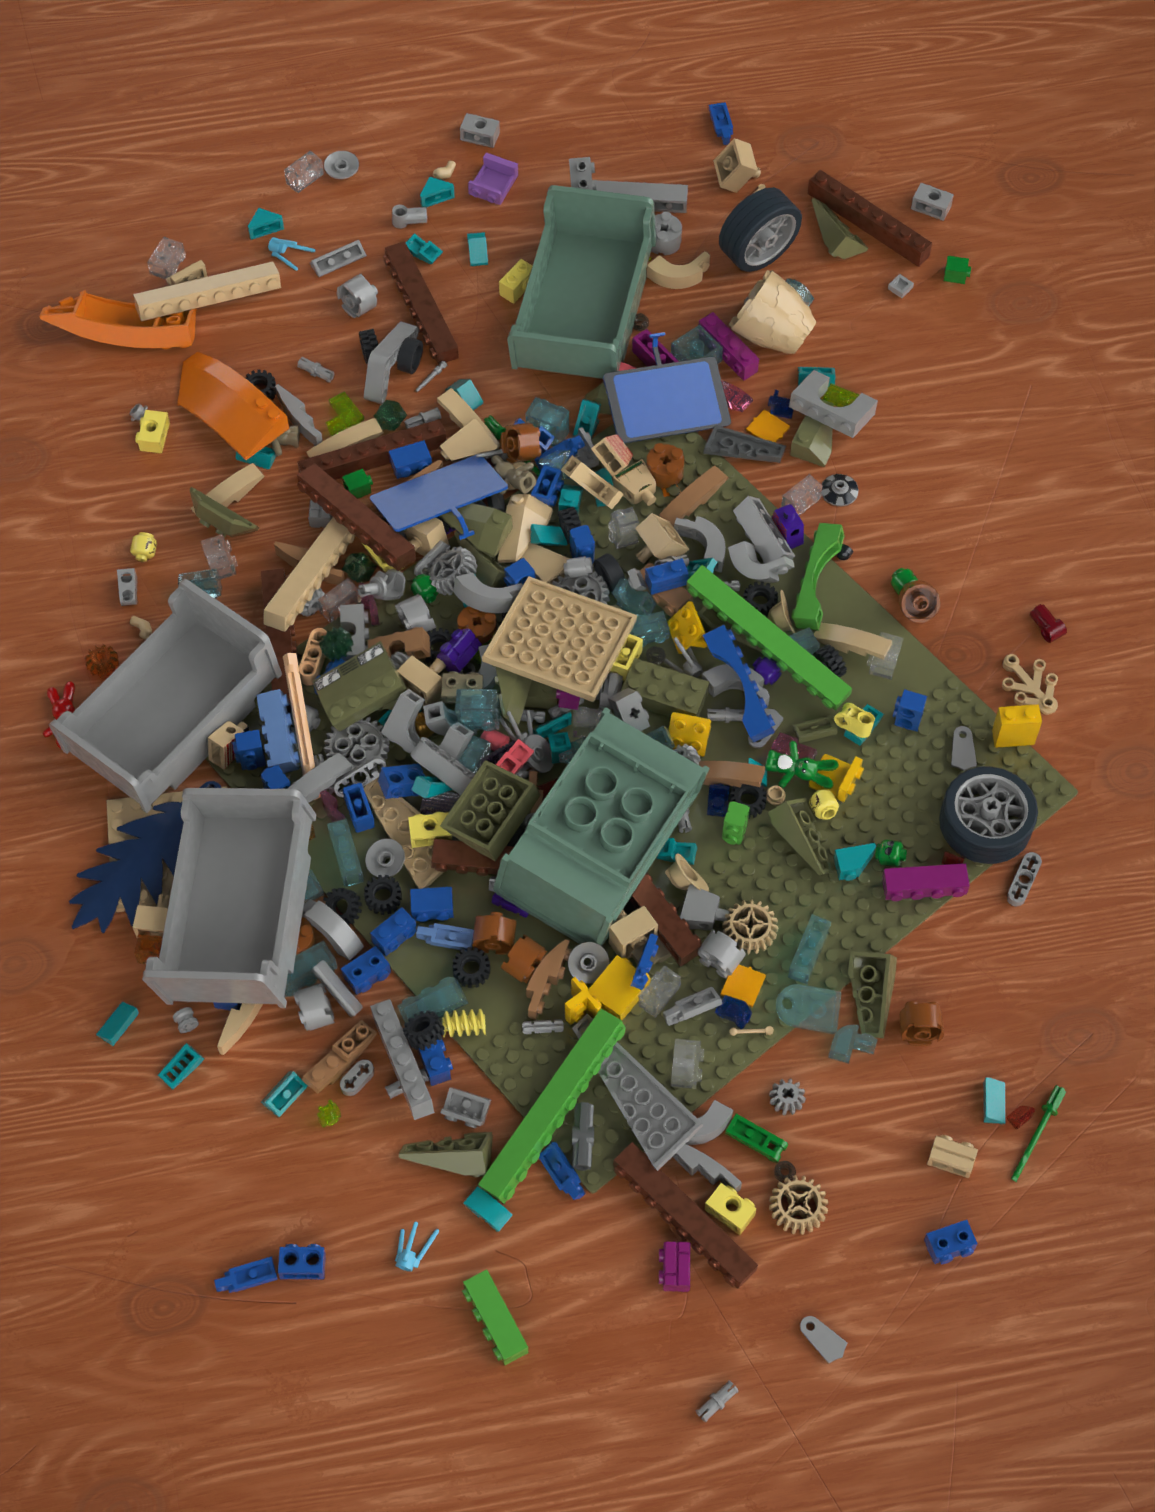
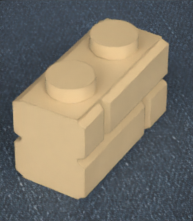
M947 1135L936 1136L927 1165L969 1178L978 1149L968 1142H955Z

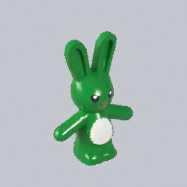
M795 741L789 743L790 756L774 750L769 751L765 769L768 772L785 774L778 783V786L781 788H785L794 775L801 780H812L825 789L833 787L834 783L829 777L817 772L836 770L839 766L836 760L815 761L808 757L799 759L797 743Z

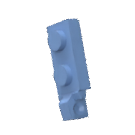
M434 923V925H429V928L418 926L416 938L426 940V943L430 945L467 951V947H471L472 950L474 930Z

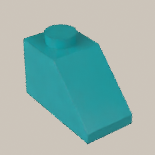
M565 484L561 490L558 504L559 511L575 507L577 514H579L584 488Z
M871 843L836 849L833 859L839 880L845 879L850 881L859 877L874 856L876 844Z

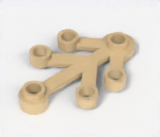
M1014 654L1007 655L1003 661V668L1009 672L1014 671L1024 684L1015 683L1012 678H1005L1002 688L1005 691H1019L1014 697L1015 704L1019 706L1039 704L1040 711L1043 714L1049 715L1054 713L1058 707V702L1053 697L1054 686L1058 681L1057 675L1049 673L1046 676L1045 683L1047 688L1044 694L1040 689L1042 672L1046 666L1045 661L1042 659L1035 660L1032 680L1019 665V658ZM1025 693L1034 694L1036 698H1029Z

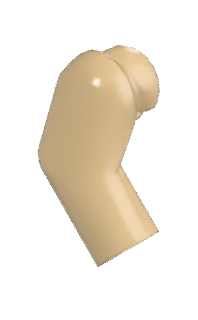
M448 161L446 167L437 168L433 171V177L436 179L450 178L456 163Z
M132 616L130 625L138 627L141 630L139 636L147 639L152 634L150 623L139 617Z

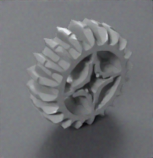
M461 546L458 548L453 547L452 550L447 549L445 553H441V556L431 563L432 567L428 569V575L431 576L429 578L432 580L431 585L436 587L439 594L452 595L456 577L472 572L476 574L478 565L476 564L475 557L469 550L463 549Z

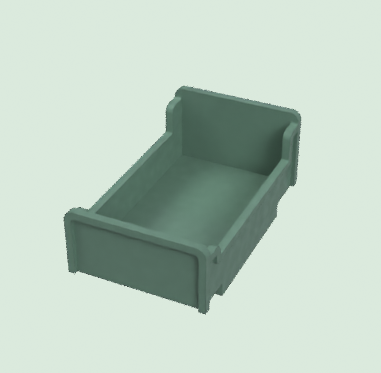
M551 185L548 188L544 203V230L516 324L512 325L507 338L511 367L516 370L518 367L603 379L606 373L619 371L620 364L625 359L647 278L646 268L652 247L656 246L654 202L651 198L645 196Z
M605 707L601 713L598 725L593 732L589 733L539 806L509 855L505 853L493 890L500 897L577 943L594 942L603 946L609 936L610 926L616 922L681 818L700 793L710 768L705 765L704 767L697 765L610 714V709Z

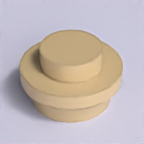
M772 786L766 791L768 803L780 805L784 802L786 794L780 786Z

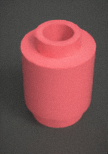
M486 728L480 738V742L483 743L484 747L500 755L504 752L506 753L511 746L510 737L493 728Z

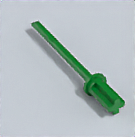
M489 415L488 418L484 419V424L492 431L495 438L500 440L501 434L506 431V428L502 427L493 416ZM534 465L531 470L539 477L540 470Z
M1055 1085L1046 1104L1042 1105L1041 1108L1045 1113L1011 1177L1013 1181L1017 1182L1050 1116H1057V1109L1066 1094L1063 1087Z

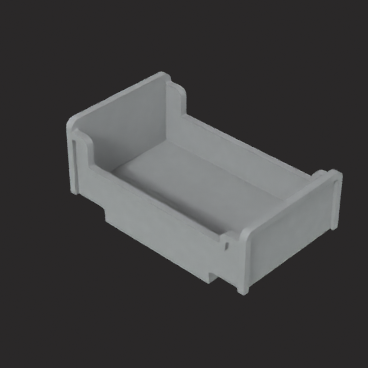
M185 578L179 583V587L168 599L172 614L73 713L66 711L57 720L54 719L49 724L63 752L66 754L72 753L138 802L146 813L152 809L150 805L169 786L176 790L209 756L208 737L227 721L238 725L256 707L254 699L257 694L275 677L278 679L282 675L269 637L262 630Z
M185 788L182 794L183 802L181 807V818L184 823L159 958L149 957L147 959L142 980L167 1005H173V1001L277 1004L280 1008H286L287 1000L284 998L288 973L293 974L311 862V856L308 854V843L312 821H316V813L303 794L295 789Z

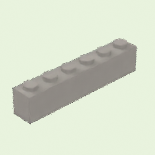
M596 180L597 191L651 198L654 202V212L686 213L688 185Z
M388 999L370 1006L373 1020L414 1120L435 1113L432 1099L391 1000Z

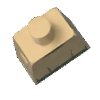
M643 459L613 476V486L622 492L623 496L632 504H637L643 500L650 506L656 501V497L653 495L656 492V481Z

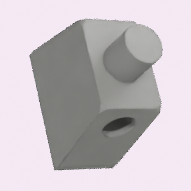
M689 884L680 918L686 920L690 929L711 931L713 930L715 920L727 921L728 918L725 917V914H729V911L719 908V896L703 889L699 890L694 885Z

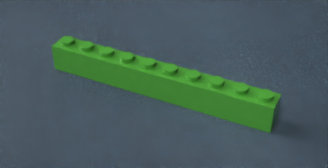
M701 565L687 580V591L696 598L698 596L706 608L716 611L717 616L723 622L728 621L736 633H742L747 637L746 640L755 647L757 645L762 649L761 652L765 657L774 659L777 662L776 665L782 671L787 670L792 674L791 677L798 684L803 683L807 687V691L811 695H817L821 698V702L827 708H833L836 711L851 695L852 688L705 566Z
M603 1009L599 1010L478 1185L482 1190L503 1204L512 1198L516 1186L525 1179L528 1169L532 1164L536 1163L543 1147L550 1143L552 1134L557 1128L561 1127L568 1111L575 1107L577 1098L586 1091L589 1081L593 1075L599 1072L604 1059L611 1055L617 1040H621L624 1036L626 1027L622 1020Z

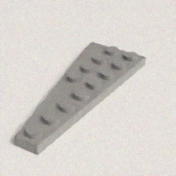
M586 1014L572 1028L578 1039H580L593 1020L589 1014ZM618 1042L615 1043L611 1055L604 1059L598 1073L652 1165L658 1171L703 1127V1124Z

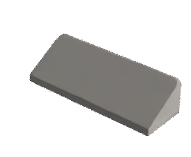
M357 240L311 260L310 265L317 276L321 277L367 255L360 241Z
M324 960L312 968L311 971L350 1017L355 1016L363 1008Z

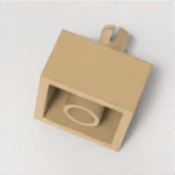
M735 138L713 160L720 187L736 193L751 177L757 179L761 173L760 168L756 166L751 144Z
M653 513L635 528L646 543V546L636 554V557H639L638 559L643 564L653 554L659 559H666L668 556H681L689 550L670 521Z
M437 518L404 530L407 540L415 546V552L423 556L440 540L449 545L443 522Z
M411 656L397 670L407 690L410 689L425 699L422 706L437 703L442 699V677L438 674L446 668V665L439 658H436L427 667L414 656Z
M160 894L157 907L137 906L133 930L139 945L161 947L170 900L169 895L165 894L164 899V895Z
M645 906L629 915L622 910L616 920L617 922L609 928V944L618 956L629 959L632 957V951L646 944L650 934H658V924Z

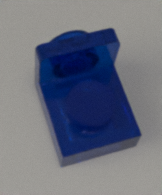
M775 389L774 396L770 395L768 406L771 407L770 413L775 416L792 419L794 409L789 407L790 399L780 397L779 390Z
M723 784L709 785L707 815L726 816L729 786Z
M727 995L722 999V1005L718 1006L715 1010L717 1016L735 1022L739 1029L744 1028L752 1015L745 1001Z

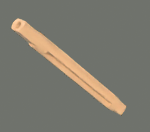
M287 653L283 656L302 775L304 776L315 768L297 655L296 653Z

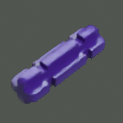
M496 893L493 895L492 904L502 905L501 908L516 914L520 913L519 915L525 918L529 916V913Z

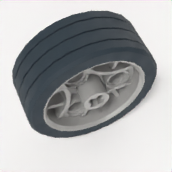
M764 188L756 191L741 201L726 218L719 234L720 249L741 271L751 272L760 270L777 260L793 243L801 227V211L778 188Z
M993 766L972 768L959 774L950 783L941 806L939 816L940 829L950 847L961 856L983 864L1005 862L1018 856L1026 848L1037 822V801L1030 787L1016 774ZM980 794V797L974 798L973 795ZM1008 815L1018 817V820H1009Z

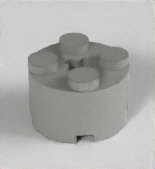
M670 212L655 215L656 246L652 247L651 252L671 255L680 248L682 224Z
M358 274L337 288L338 300L342 299L344 304L341 306L351 317H360L377 305V288L374 285H370L362 274Z
M414 595L395 605L398 617L402 625H405L406 631L415 627H423L426 632L436 628L421 595Z
M715 930L710 932L701 944L702 946L698 949L699 961L706 967L711 965L713 968H716L717 974L723 978H727L728 975L730 976L746 956V953L742 948L740 951L736 948L738 943L720 931L715 934Z
M323 983L293 993L296 1004L299 1005L301 1010L298 1012L301 1023H304L306 1031L335 1023L329 998L324 995L326 989Z

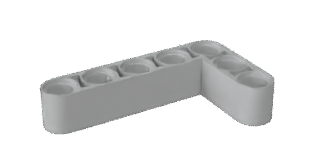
M399 322L371 352L368 359L364 399L379 404L385 402L390 368L397 361L404 339L407 337L417 339L418 326Z

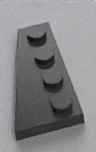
M715 425L705 445L703 454L780 463L786 446Z

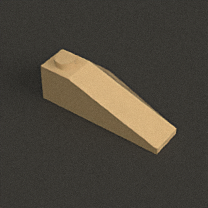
M530 494L511 495L506 513L512 516L513 528L499 550L498 563L517 562L529 548L531 524L547 526L553 512L552 507Z

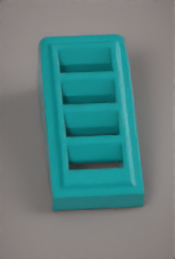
M431 776L416 777L412 788L413 792L423 798H430L453 790L439 778Z
M186 1043L158 1076L174 1090L205 1058ZM190 1054L194 1059L191 1061L186 1055ZM181 1060L188 1064L186 1068L180 1063ZM175 1066L182 1071L180 1074L173 1069ZM168 1072H171L176 1077L174 1081L167 1075Z

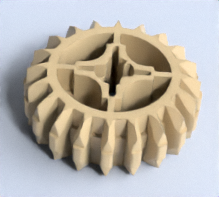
M743 900L741 906L735 903L734 909L729 908V914H725V917L728 918L727 921L722 922L723 933L738 943L736 947H739V951L741 948L747 950L748 955L751 953V950H754L756 954L759 953V948L765 951L766 945L771 946L773 944L772 940H775L777 937L778 926L776 924L778 920L773 918V911L768 912V905L761 907V901L757 905L754 904L753 900H750L749 904ZM748 915L746 918L736 921L738 918ZM749 921H751V926H753V927L751 928V933H749V928H748V926H749ZM756 935H762L759 938L753 939V937Z
M795 1175L792 1182L788 1177L785 1178V1184L779 1182L777 1184L778 1189L774 1188L772 1190L774 1196H770L769 1199L773 1203L769 1206V1210L774 1211L771 1216L772 1219L779 1218L776 1223L777 1226L785 1224L783 1230L787 1231L790 1227L792 1228V1234H795L796 1229H799L801 1235H803L805 1228L810 1233L813 1232V1226L819 1228V1221L824 1222L826 1218L824 1214L828 1212V1208L825 1207L828 1205V1199H824L826 1192H818L821 1185L813 1186L814 1180L810 1179L808 1183L805 1181V1176H802L800 1181ZM798 1190V1191H803V1192H805V1193H803V1194H797V1193L794 1192V1191ZM783 1196L787 1198V1202L790 1205L786 1212H784L781 1205ZM811 1198L814 1199L816 1204V1211L814 1214L810 1211L811 1208L808 1206V1203ZM795 1203H796V1204L803 1203L802 1207H801L800 1205L797 1206V1207H794V1206H795ZM801 1216L803 1219H794L792 1217Z

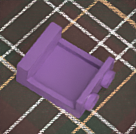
M485 153L482 168L474 181L470 180L468 183L469 194L487 200L490 203L501 205L518 177V164Z

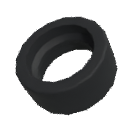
M410 337L404 339L397 358L398 370L409 374L416 372L423 352L422 341Z
M606 553L595 559V572L598 577L602 576L609 592H614L625 585L624 573L617 560L611 554Z

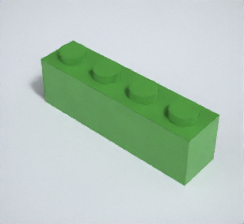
M488 1270L463 1281L464 1289L462 1293L467 1302H472L474 1306L472 1312L477 1322L482 1321L485 1327L482 1329L487 1341L492 1340L495 1346L492 1350L498 1361L502 1360L504 1365H507L528 1354V1346Z

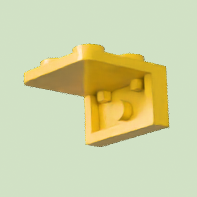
M824 754L821 760H836L839 766L833 771H818L817 773L829 777L834 785L831 789H825L810 780L809 787L817 791L830 790L837 800L845 802L848 794L852 795L856 784L854 783L856 779H860L864 771V768H862L863 759L855 756L852 764Z

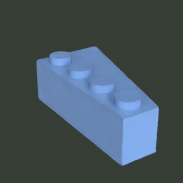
M280 689L257 694L260 719L265 721V724L262 725V734L265 740H268V744H264L265 752L270 759L267 760V766L279 765L283 773L300 769L299 751L295 749L297 738L295 732L291 730L293 718L291 713L287 711V706H289L287 694H284Z

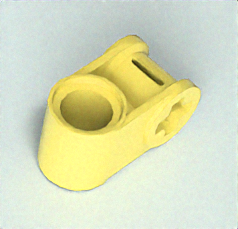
M845 703L842 711L835 715L834 721L839 727L852 732L860 738H866L871 734L875 717L870 712L864 711L852 703Z

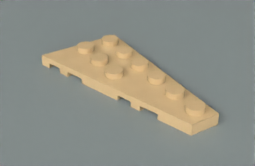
M378 777L364 787L367 800L389 839L397 841L403 847L405 852L404 865L417 888H428L444 872L431 868L433 846L412 848L408 817L421 813L402 797L385 799L378 783ZM427 827L426 829L432 830L434 827Z

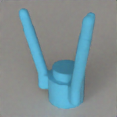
M275 237L271 238L268 245L269 251H272V256L277 257L296 271L298 267L280 254L285 253L287 247L315 252V249L297 245L295 241Z
M415 1221L406 1249H403L405 1230L401 1229L395 1266L412 1272L413 1267L418 1268L422 1257L439 1233V1229L433 1232L417 1258L415 1257L416 1253L410 1250L418 1222Z

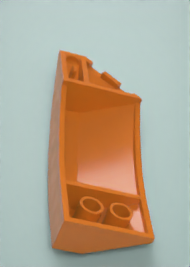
M84 290L80 292V296L74 299L70 296L58 301L59 305L55 307L50 305L44 307L39 316L45 322L90 340L125 347L170 349L172 347L187 348L192 346L195 338L197 308L141 321L136 311L135 303L102 298L88 294Z
M198 351L183 361L178 406L180 405L212 428L245 460L289 430L287 415L251 382L226 364Z

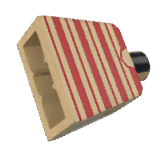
M617 434L603 438L591 448L612 477L628 466L633 456L627 444Z
M227 721L208 737L209 760L225 770L236 758L232 742H236L235 734L248 732L249 727L247 724L240 722L238 725H235L231 721Z

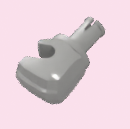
M389 569L386 573L379 570L371 578L369 584L358 586V588H361L358 589V594L361 597L372 595L374 598L382 600L399 599L404 593L405 577L402 572L395 569Z

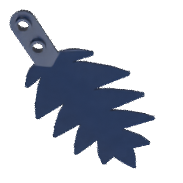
M208 781L199 788H221V786L215 781ZM167 802L153 806V810L164 813L140 818L117 827V831L139 839L125 840L96 849L97 853L118 859V861L108 862L77 873L78 878L101 882L83 890L69 900L70 904L82 905L72 924V929L83 926L98 917L101 932L105 933L114 917L120 898L129 922L133 926L137 906L140 901L141 879L156 905L158 904V897L162 894V858L173 877L175 873L184 823L181 818L182 802Z

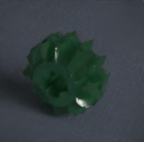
M333 627L332 631L326 630L327 634L321 636L322 641L319 642L321 652L332 661L335 658L340 661L342 656L347 658V652H352L351 647L354 645L351 634L342 627L338 629Z

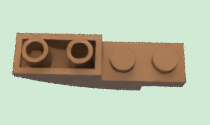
M565 939L554 947L534 971L526 988V996L531 998L528 1008L529 1019L536 1020L538 1014L543 1013L545 1002H543L544 996L549 995L552 984L557 986L559 979H563L566 967L563 966L565 960L568 961L572 951L569 948V940Z
M359 1021L333 1045L332 1051L303 1076L302 1081L318 1094L329 1083L333 1084L348 1070L372 1042L377 1032L364 1021Z

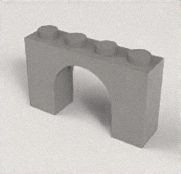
M813 370L791 393L789 407L854 438L875 415L878 400L861 393L848 406L833 407L827 405L820 398L827 392L830 377Z
M410 689L400 694L381 731L389 741L397 743L408 753H411L420 741V737L415 729V720L425 699ZM457 722L449 728L439 747L459 762L474 732Z

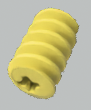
M470 1009L468 1016L465 1010L461 1011L460 1016H458L456 1010H453L451 1017L448 1011L444 1012L442 1017L445 1028L444 1038L447 1031L450 1037L454 1036L455 1031L461 1037L464 1030L467 1036L471 1035L472 1030L478 1036L480 1029L486 1035L485 1014H483L482 1009L478 1010L477 1015H475L473 1009Z

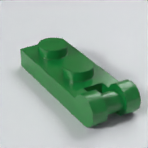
M735 1114L725 1131L726 1135L764 1155L773 1163L779 1162L781 1159L780 1154L788 1147V1143L738 1114ZM769 1143L775 1145L773 1150L768 1148Z

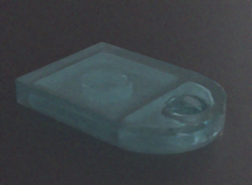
M793 984L786 987L778 995L776 1010L780 1019L789 1026L836 1034L841 992ZM787 998L791 1000V1009H786L783 1007V999Z

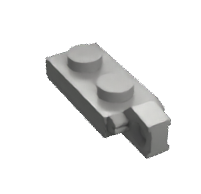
M709 987L676 1001L671 1009L663 1011L664 1020L668 1026L722 1005V1000L714 988Z

